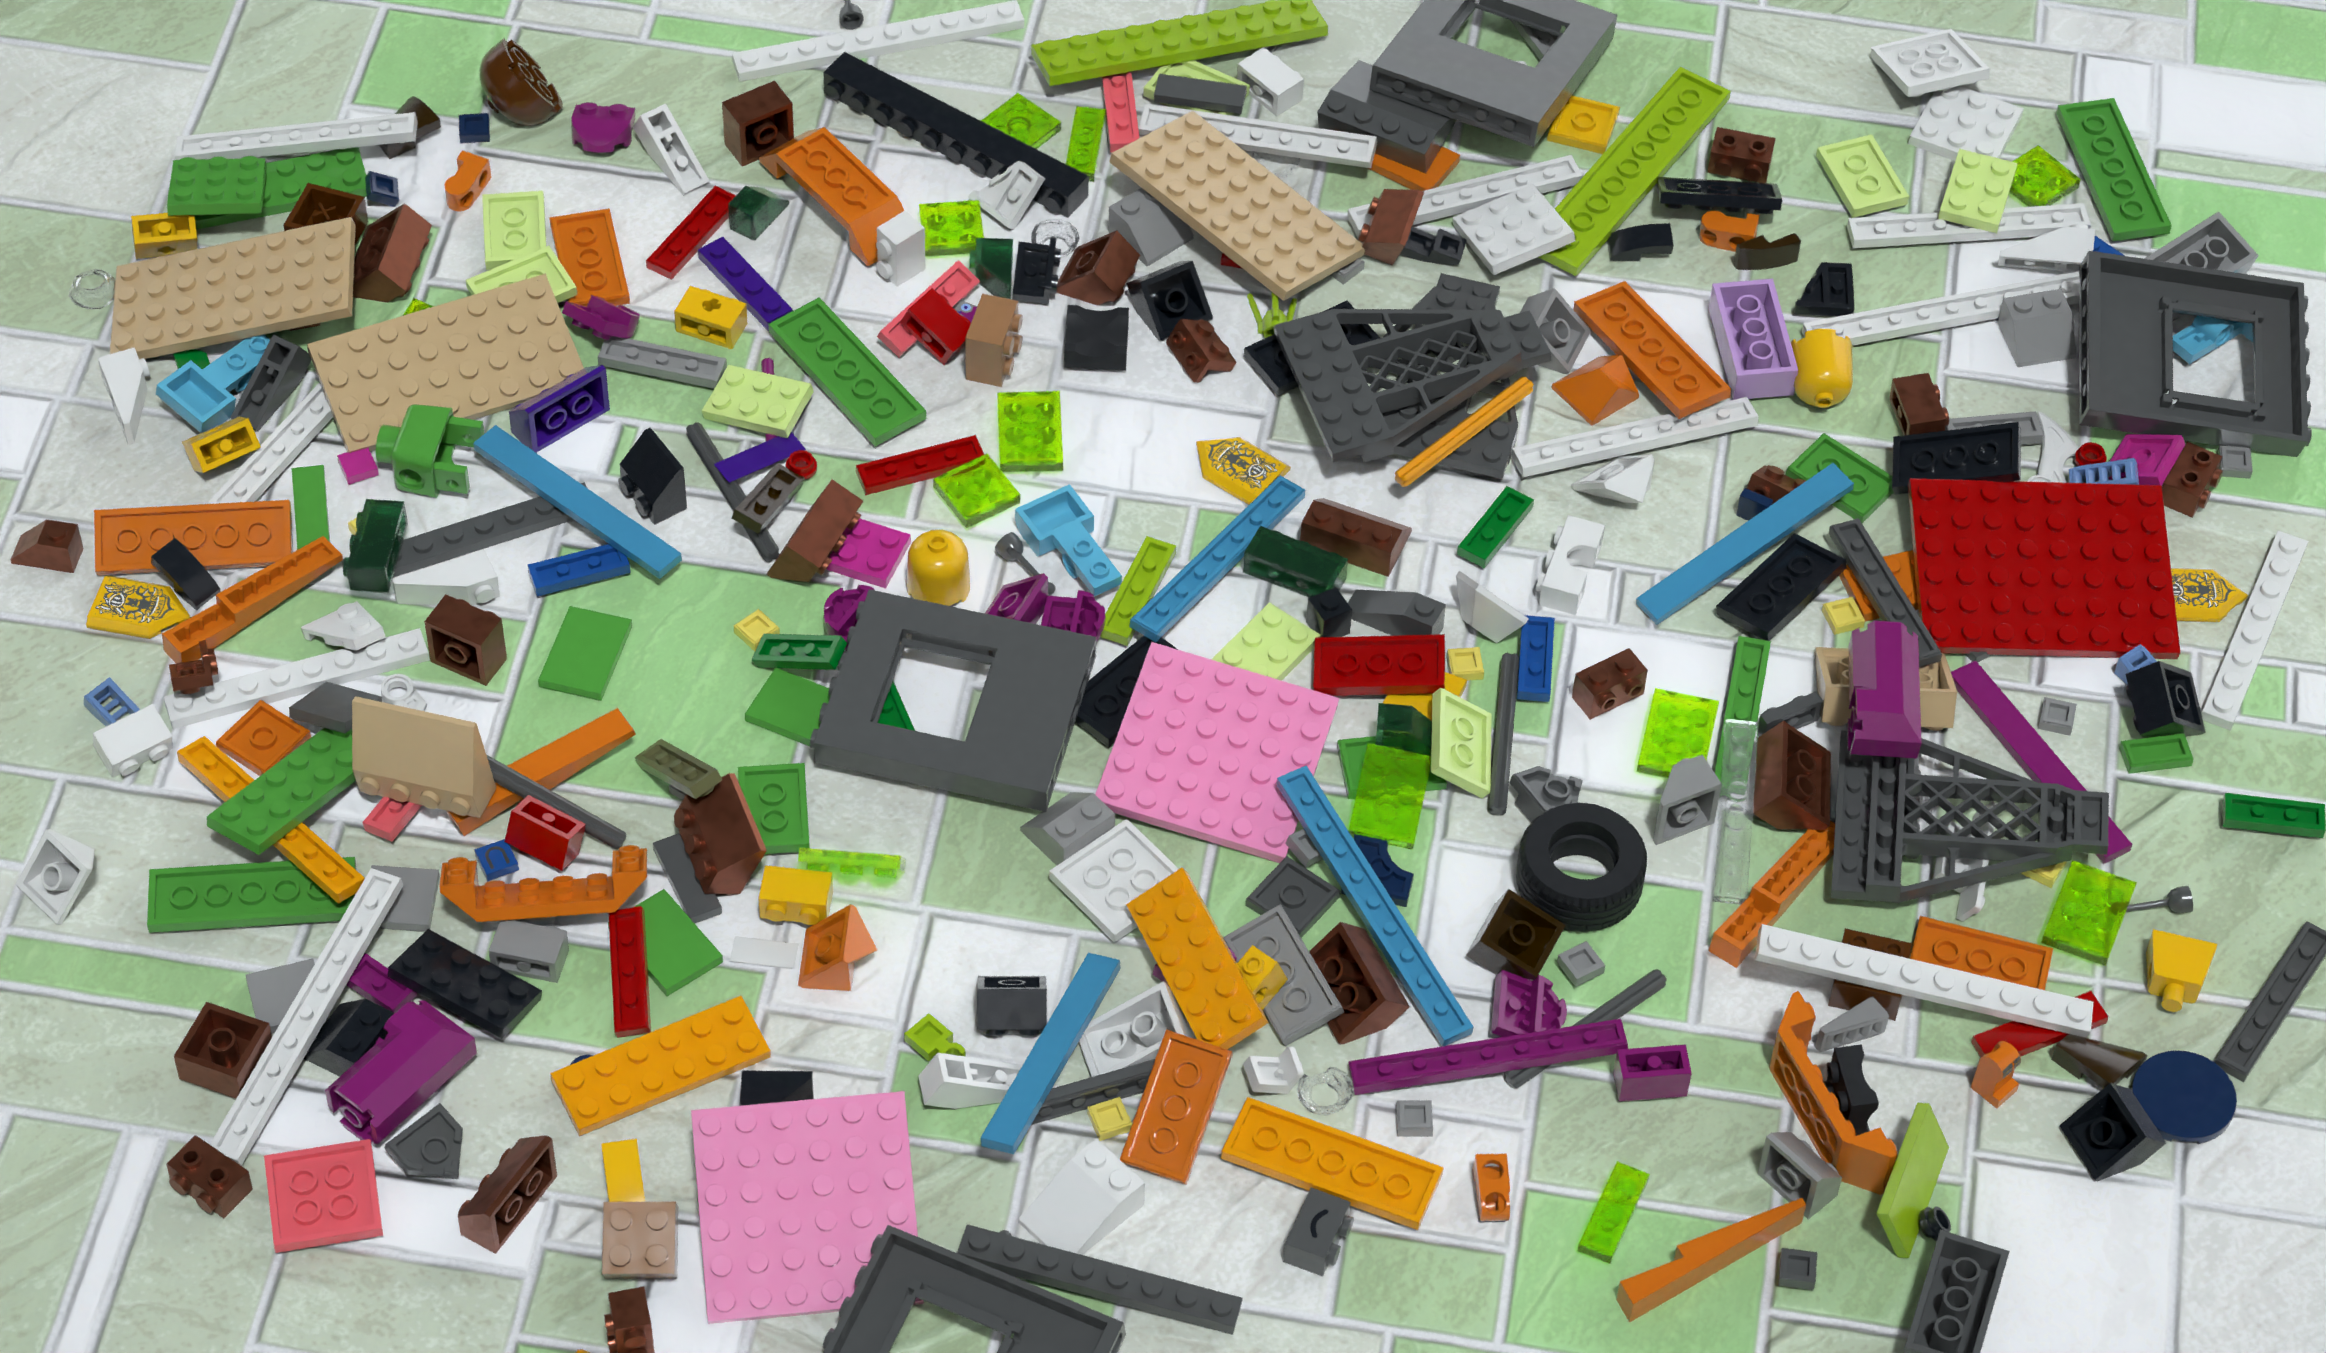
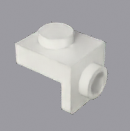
M1286 1047L1279 1057L1249 1056L1243 1063L1253 1092L1288 1094L1303 1076L1302 1064L1299 1061L1295 1047Z

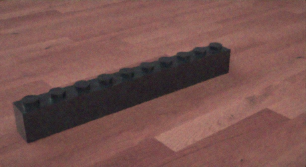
M843 52L823 72L824 93L832 99L838 100L854 110L877 120L879 123L901 132L904 136L910 137L926 147L946 155L953 161L973 169L978 174H983L992 179L996 175L1005 173L1007 168L1017 161L1026 163L1045 178L1033 201L1053 212L1069 218L1088 198V175L846 52Z

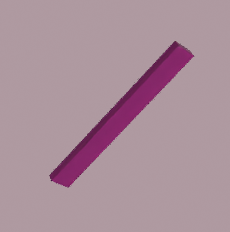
M1976 660L1951 672L1959 694L2033 781L2060 784L2073 790L2087 791ZM2110 817L2108 819L2107 854H2096L2103 864L2130 852L2133 845Z
M1615 1019L1349 1061V1071L1354 1094L1359 1095L1613 1055L1617 1053V1049H1628V1042L1622 1020Z

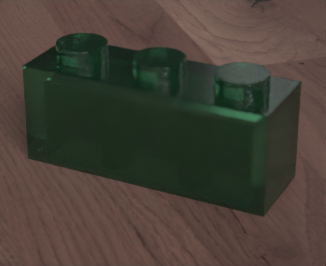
M366 499L363 511L358 512L356 518L357 532L350 537V556L345 557L343 561V575L348 577L350 590L389 593L408 526L404 501Z
M1260 526L1244 552L1243 573L1310 598L1335 587L1340 591L1346 581L1348 559L1337 553L1315 547L1308 542L1286 536L1279 531Z

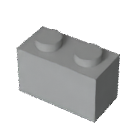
M520 919L500 920L489 948L490 962L513 975L558 983L569 952L567 931L555 926L530 924Z

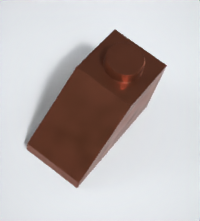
M46 519L20 535L10 559L11 564L74 573L84 549L78 524Z

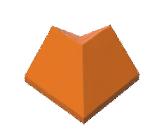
M1622 355L1599 356L1553 383L1551 387L1591 426L1639 398V392Z
M850 904L806 929L798 986L807 989L851 991L855 962L877 951L855 906Z

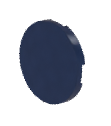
M2175 1050L2156 1054L2139 1067L2132 1082L2131 1091L2163 1139L2172 1142V1139L2185 1142L2197 1141L2198 1144L2211 1141L2228 1128L2236 1110V1091L2229 1076L2215 1062L2193 1052Z

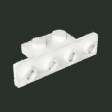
M1991 801L1986 807L1990 809L1997 803ZM1978 812L1974 814L1973 820L1980 816ZM1953 821L1945 825L1954 834L1963 828ZM1987 822L1980 829L1989 836L1994 833L1995 827ZM1937 856L1933 879L1949 875V860L1946 857ZM1958 858L1955 860V873L1988 866L1989 860ZM1987 881L1954 889L1960 893L1956 916L1958 920L1963 922L1973 914H1978L1985 903L1983 895Z

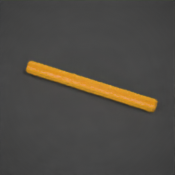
M1525 376L1520 377L1395 472V481L1402 487L1410 485L1533 391V382Z

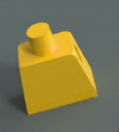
M2153 929L2146 950L2148 992L2152 995L2163 997L2161 1005L2170 1012L2180 1011L2183 1002L2196 1003L2211 966L2217 944Z

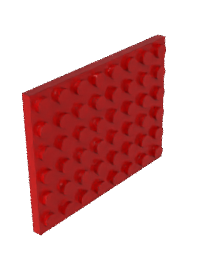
M1910 478L1908 495L1919 617L1941 653L1970 654V652H1987L1988 655L2120 658L2141 644L2150 652L2154 659H2178L2180 644L2162 485L2023 481L1994 482L1986 480Z

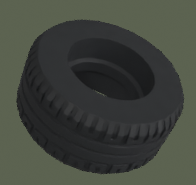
M1589 803L1560 805L1537 816L1523 834L1516 870L1518 891L1522 898L1565 924V930L1588 932L1605 929L1625 919L1638 904L1645 880L1647 851L1643 839L1635 827L1627 819L1611 809ZM1582 855L1599 861L1609 870V873L1595 879H1578L1560 871L1553 862L1565 856Z

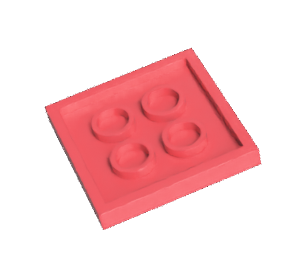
M371 1139L264 1156L273 1242L276 1253L383 1236Z

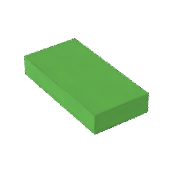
M2184 733L2121 741L2119 747L2128 774L2192 766L2194 760Z

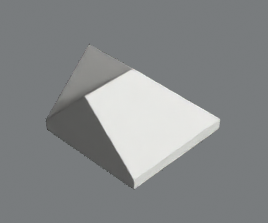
M1652 454L1617 457L1574 482L1571 486L1574 491L1623 503H1643L1645 493L1651 487L1654 458Z
M1461 571L1457 573L1456 582L1462 620L1495 643H1498L1526 624L1529 618Z
M46 829L15 885L56 924H62L92 871L95 849L56 831Z

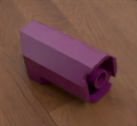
M1875 620L1867 624V630L1860 632V627L1853 630L1848 646L1849 709H1851V716L1847 722V749L1850 751V754L1917 759L1922 744L1918 635L1913 631L1912 635L1907 632V626L1902 622Z
M425 1000L419 1001V1005L413 1001L403 1005L387 1020L384 1029L388 1031L385 1040L379 1037L376 1044L325 1090L329 1108L333 1113L338 1109L342 1112L344 1117L340 1120L341 1124L360 1140L371 1139V1142L373 1141L374 1144H379L477 1054L475 1038Z

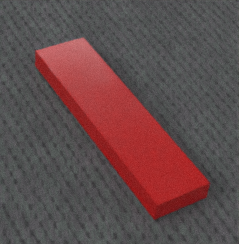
M714 186L646 260V268L672 280L698 252V249L711 238L741 205L740 197L718 186Z
M976 435L859 464L856 465V474L865 495L983 466L986 465V457Z
M642 906L619 909L616 912L609 913L614 1029L617 1038L651 1032L645 911Z
M2092 991L2075 997L2094 1002L2091 1029L2107 1023L2109 1016ZM2011 1021L1974 1035L1971 1043L1980 1057L1987 1053H1991L1999 1041H2006L2018 1051L2021 1057L2060 1042L2069 1034Z

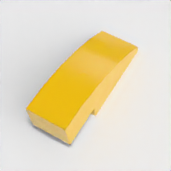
M637 1138L602 1143L609 1202H645Z

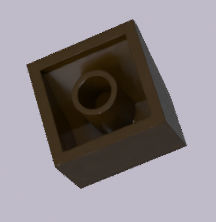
M1508 889L1494 904L1466 956L1494 974L1504 970L1526 979L1535 980L1566 925Z

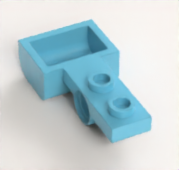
M2196 316L2192 325L2173 335V351L2187 363L2191 364L2239 334H2243L2253 342V324Z
M266 335L245 338L204 369H201L190 360L157 384L156 396L200 433L219 426L231 417L235 409L236 398L229 392L233 389L237 392L245 390L270 339Z
M1070 484L1015 509V522L1018 531L1036 556L1039 557L1057 548L1062 554L1063 564L1072 578L1079 577L1094 596L1122 583V575L1089 534L1094 531V515Z

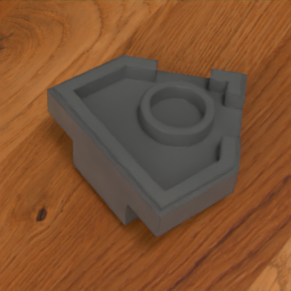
M1536 766L1513 774L1509 783L1518 792L1516 805L1532 822L1537 816L1549 809L1564 804L1578 803L1583 780L1572 776L1569 779L1550 774V769Z
M439 1103L386 1143L385 1150L407 1175L458 1179L463 1128Z

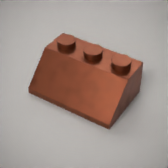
M405 203L367 226L354 257L353 297L387 303L397 296H404L411 288L412 283L410 280L420 265L419 257L429 242L428 234L432 225Z
M832 479L811 506L766 575L776 579L809 582L816 572L822 575L832 561L828 557L830 551L832 550L837 553L847 538L842 534L846 528L852 530L860 519L861 514L857 510L863 503V500Z
M1325 498L1315 499L1301 522L1300 547L1389 577L1412 532V528Z
M1782 721L1756 739L1753 814L1776 829L1825 830L1830 827L1831 752L1785 721Z
M729 773L721 777L722 781L716 784L713 791L708 795L698 797L697 799L686 795L673 816L675 826L680 832L685 850L689 854L695 869V875L700 881L704 894H740L767 851L736 775Z
M1340 922L1309 951L1344 1010V1013L1327 1022L1339 1044H1346L1388 1028L1410 1007L1364 928Z
M543 1135L520 1138L512 1149L508 1148L503 1153L497 1168L492 1174H487L482 1179L477 1193L471 1200H466L458 1211L457 1217L462 1236L495 1254L500 1250L557 1177L553 1140L551 1137Z

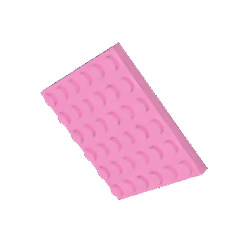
M1151 642L1095 795L1116 814L1280 863L1288 854L1289 847L1285 843L1288 836L1295 833L1299 820L1276 785L1277 778L1304 766L1308 767L1314 777L1338 707L1339 698Z
M904 1091L691 1110L708 1324L839 1312L845 1298H851L857 1287L855 1279L858 1271L863 1265H868L873 1255L871 1254V1247L878 1234L883 1235L887 1225L918 1237ZM916 1298L913 1305L924 1304V1300Z

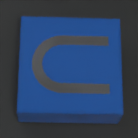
M505 839L475 849L476 859L487 881L519 870L518 862L510 845L504 842Z

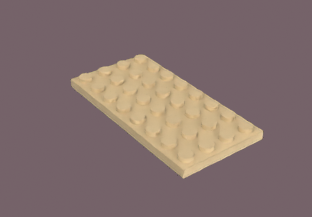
M1194 111L1177 118L1111 154L1109 162L1283 301L1364 255L1365 250L1362 248V243L1354 238V236L1345 231Z
M352 217L117 266L110 354L135 348L139 359H148L351 317L356 227Z
M546 274L307 344L310 358L345 448L349 453L369 448L370 451L376 450L377 436L381 426L384 424L401 427L410 405L448 407L453 409L454 417L474 420L525 403L543 390L565 380L569 375L584 369Z

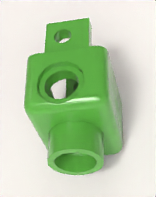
M410 405L401 427L384 424L381 426L376 441V460L392 464L395 485L399 490L435 498L438 497L440 490L468 494L470 484L467 466L455 465L452 456L456 445L474 447L473 443L484 435L483 421L454 417L453 409L448 407Z

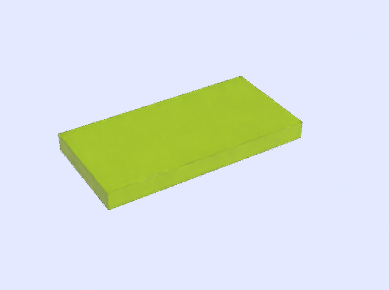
M1918 1102L1914 1109L1876 1212L1893 1250L1899 1258L1910 1257L1920 1230V1212L1929 1205L1949 1149L1929 1103Z

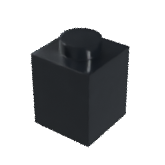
M1337 587L1308 598L1306 623L1312 630L1319 633L1320 637H1343L1350 634L1352 608Z

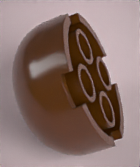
M505 38L485 54L480 65L479 77L482 88L488 97L487 103L496 113L500 112L516 124L523 126L541 124L562 109V100L554 84L551 83L547 86L548 81L539 70L541 67L530 54L515 41L510 40L507 42Z

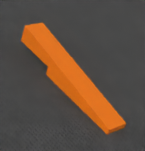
M324 536L316 539L216 594L217 603L162 633L164 651L175 663L200 659L199 641L206 640L207 649L216 648L341 562L343 555Z
M616 708L507 766L550 790L633 737L636 733L619 709ZM495 782L496 790L480 818L468 815L461 816L450 811L446 812L462 835L465 836L518 801L521 802L524 798Z
M1830 821V827L1825 830L1808 829L1752 887L1750 896L1714 932L1709 952L1735 968L1742 963L1757 945L1758 930L1761 925L1773 926L1833 856L1834 822Z
M1803 1198L1677 1245L1674 1261L1620 1281L1616 1300L1629 1323L1801 1224L1806 1208Z

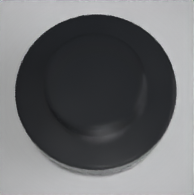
M1926 1207L1921 1210L1919 1226L1926 1237L1937 1241L1940 1230L1951 1231L1949 1218L1940 1207Z

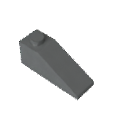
M273 334L230 418H249L253 429L259 431L299 385L311 362L309 353L301 347Z
M1356 589L1348 602L1352 608L1351 620L1392 636L1440 634L1444 626L1446 604L1417 592Z

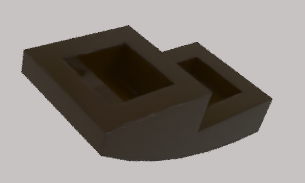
M1795 233L1770 243L1763 235L1737 244L1733 266L1738 270H1762L1797 262L1801 240Z

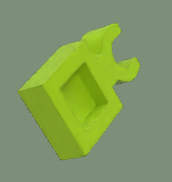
M930 1013L904 1033V1041L927 1061H930L937 1053L966 1057V1051L962 1045L951 1043L953 1042V1033Z

